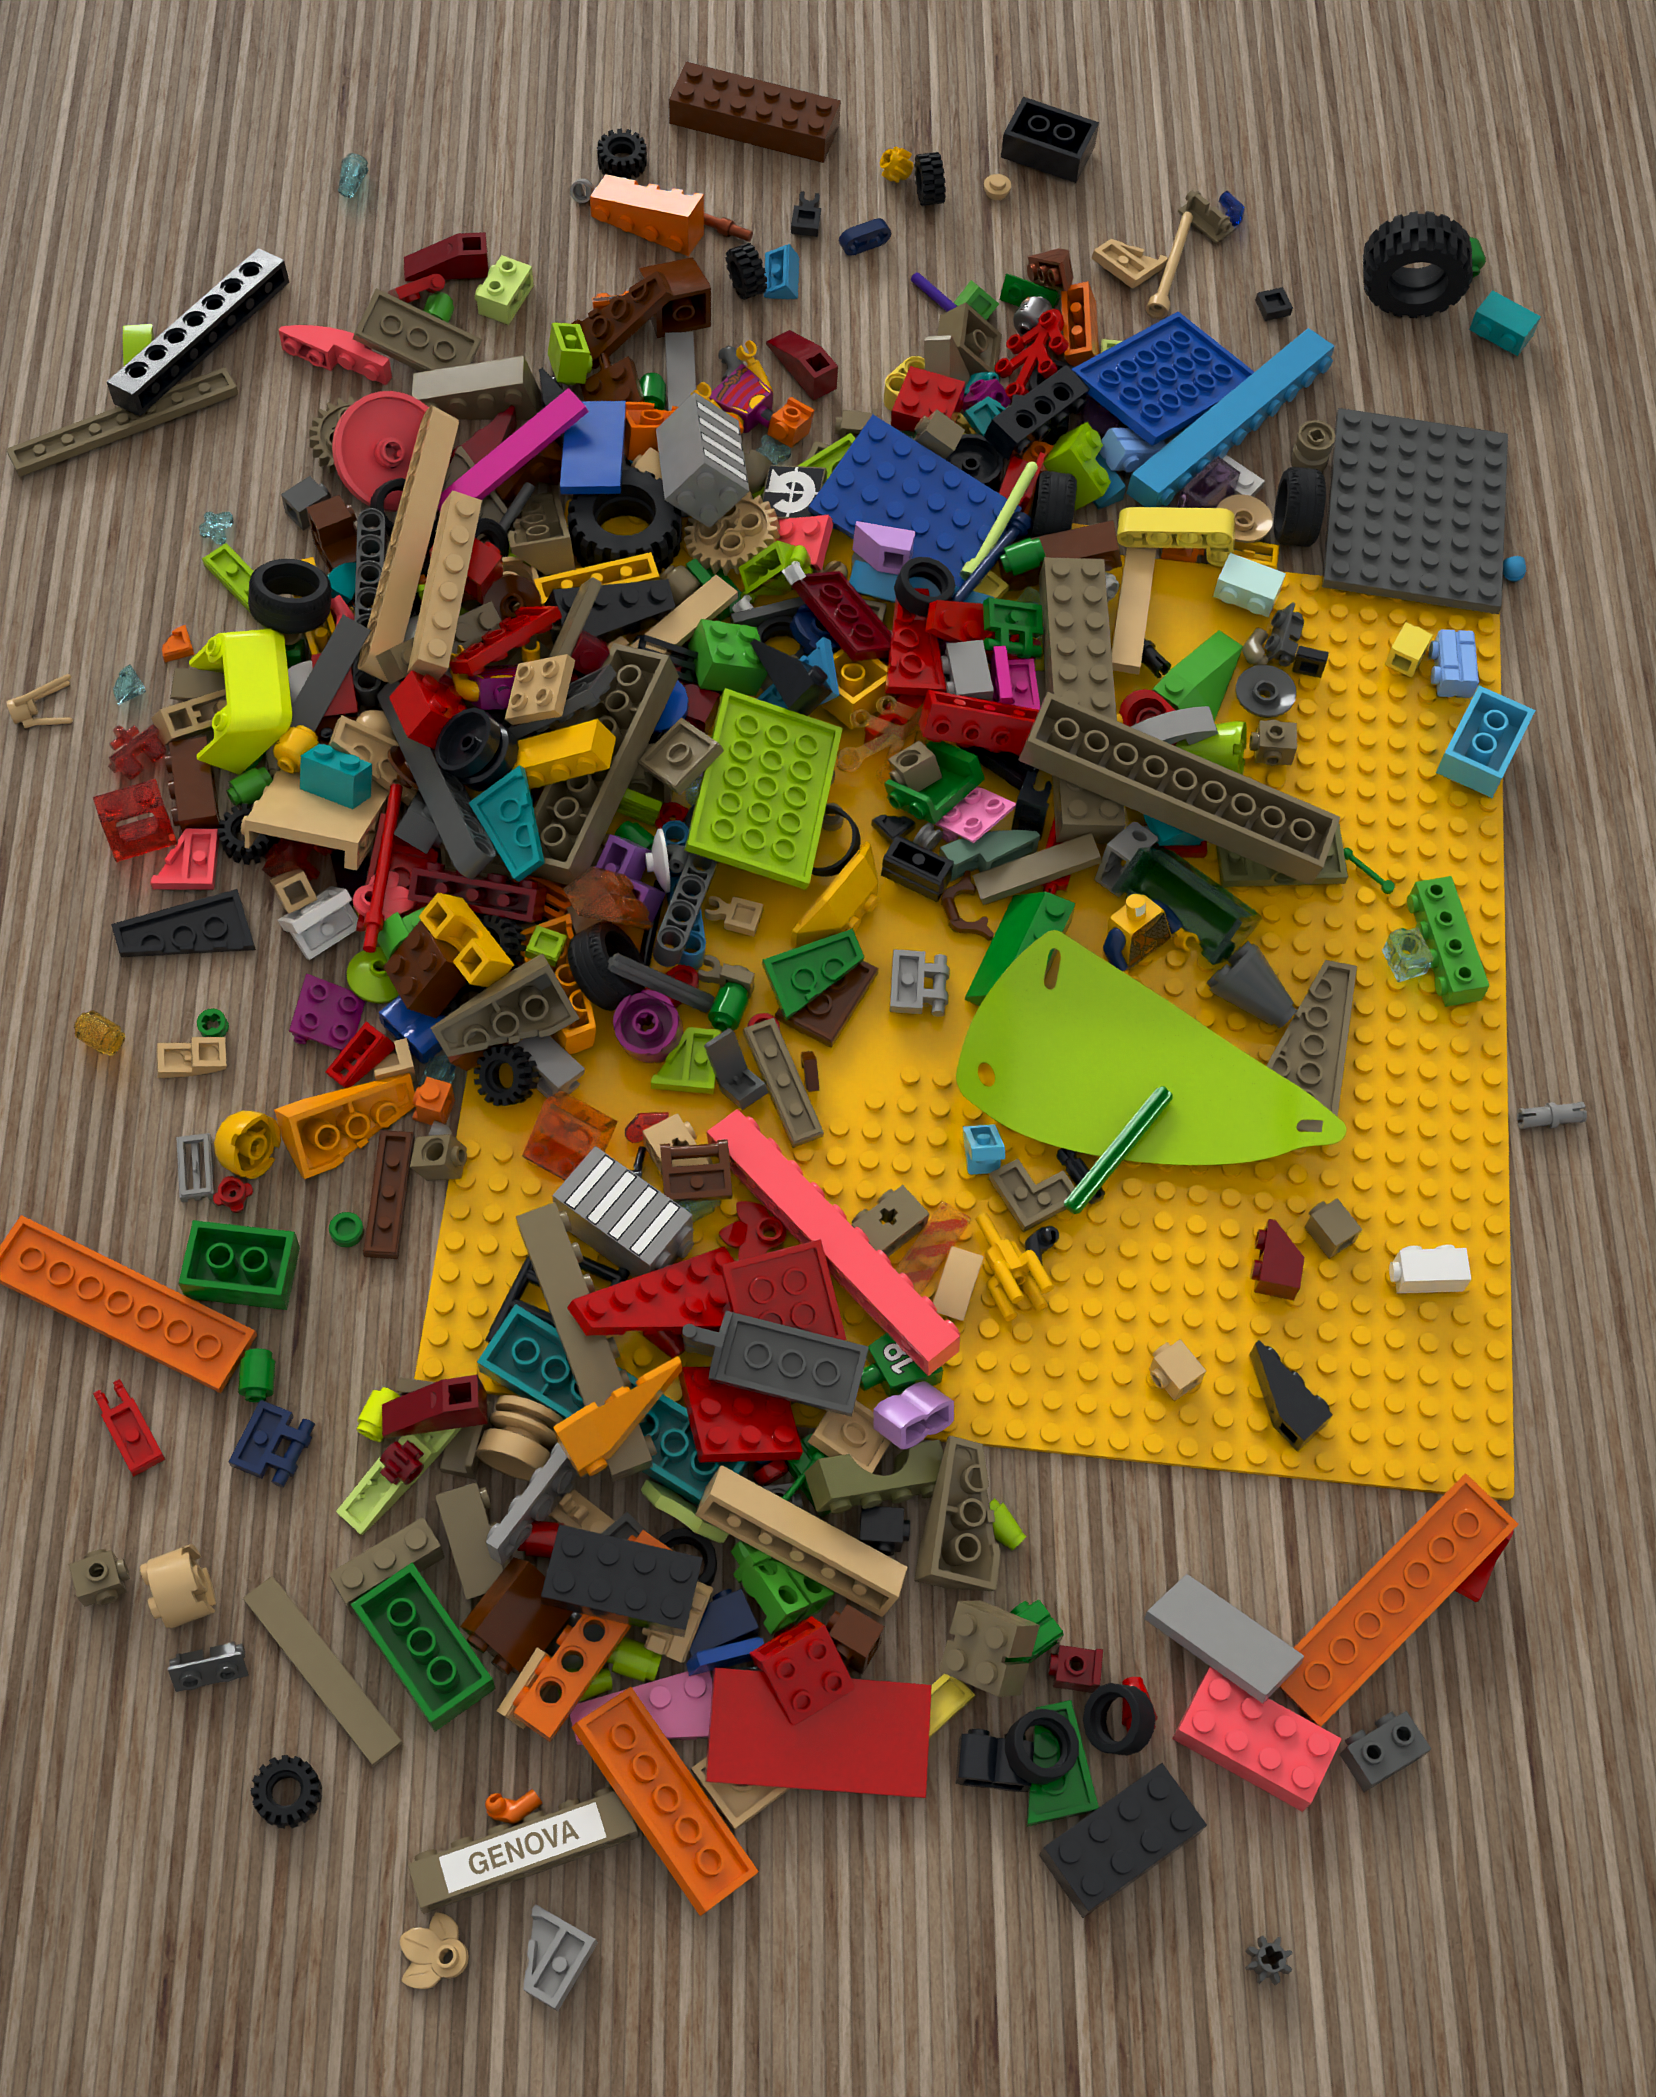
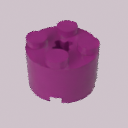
M644 990L633 996H627L619 1003L613 1016L614 1031L619 1043L629 1056L641 1062L661 1063L665 1061L668 1054L678 1046L683 1035V1023L675 1006L668 997L657 991ZM653 1023L654 1027L652 1029H648L646 1032L643 1030V1025L649 1026Z

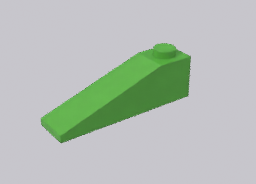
M1219 630L1174 666L1152 691L1162 696L1175 710L1209 706L1215 722L1243 646Z

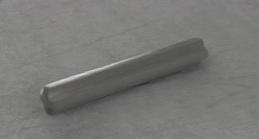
M616 953L608 960V970L662 993L699 1011L707 1013L713 1005V995L621 954Z

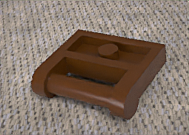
M728 1139L717 1140V1143L673 1147L670 1146V1143L660 1144L664 1195L676 1203L732 1199ZM705 1157L719 1158V1163L672 1167V1160Z

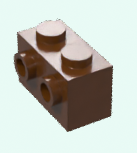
M846 1604L842 1613L838 1611L833 1613L826 1628L846 1669L850 1667L863 1675L881 1644L885 1626Z

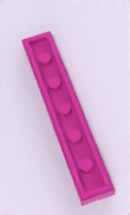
M569 388L566 389L441 493L437 510L441 511L442 504L452 490L483 500L589 411Z

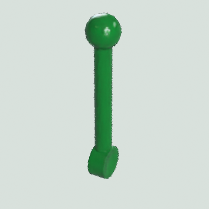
M1344 848L1345 860L1353 862L1379 883L1383 893L1391 894L1393 892L1395 884L1392 881L1382 879L1356 858L1350 848Z
M822 1452L813 1453L811 1463L781 1498L789 1501L806 1480L804 1472L818 1459L825 1458Z

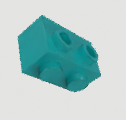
M1492 290L1476 310L1469 330L1518 356L1534 336L1541 316Z
M318 744L301 755L300 789L350 809L356 808L371 797V763L361 760L355 755H348L335 750L325 744Z

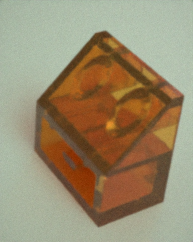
M592 866L563 888L578 916L645 930L653 927L648 918L650 913L647 907L640 900H637L632 892L634 886L625 874Z
M561 1090L544 1101L522 1157L557 1177L566 1180L595 1146L605 1152L618 1121Z

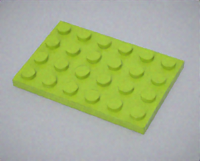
M725 688L721 695L711 737L722 746L724 751L702 774L684 851L806 890L811 880L843 728Z

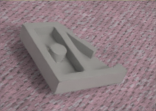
M535 1904L531 1915L533 1917L531 1940L528 1942L527 1956L529 1963L525 1971L523 1990L554 2010L559 2011L598 1942L595 1938Z

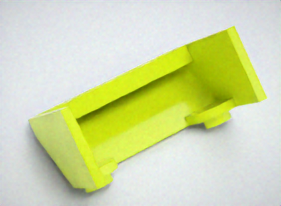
M272 629L218 633L211 637L207 644L189 660V666L199 670L224 673L227 705L214 715L212 720L214 739L197 754V760L240 775L289 729L292 721V705L285 638L282 633Z

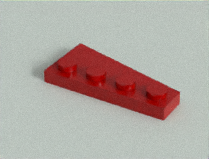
M558 606L518 608L514 611L516 614L515 618H505L499 623L501 629L489 631L481 637L484 643L479 642L470 645L449 662L453 674H467L469 677L478 675L485 670L484 666L488 663L506 658L508 656L507 652L512 648L525 646L531 641L530 637L549 631L553 628L552 623L562 618Z

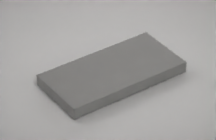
M1188 1574L1147 1611L1145 1616L1146 1621L1262 1704L1302 1664L1304 1655Z

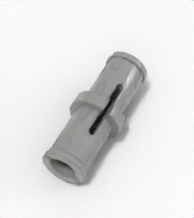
M1550 1102L1546 1103L1544 1107L1519 1108L1517 1110V1121L1523 1120V1122H1519L1518 1126L1520 1129L1548 1126L1551 1129L1557 1128L1559 1124L1583 1123L1587 1119V1110L1580 1111V1109H1584L1586 1106L1584 1102L1562 1105Z

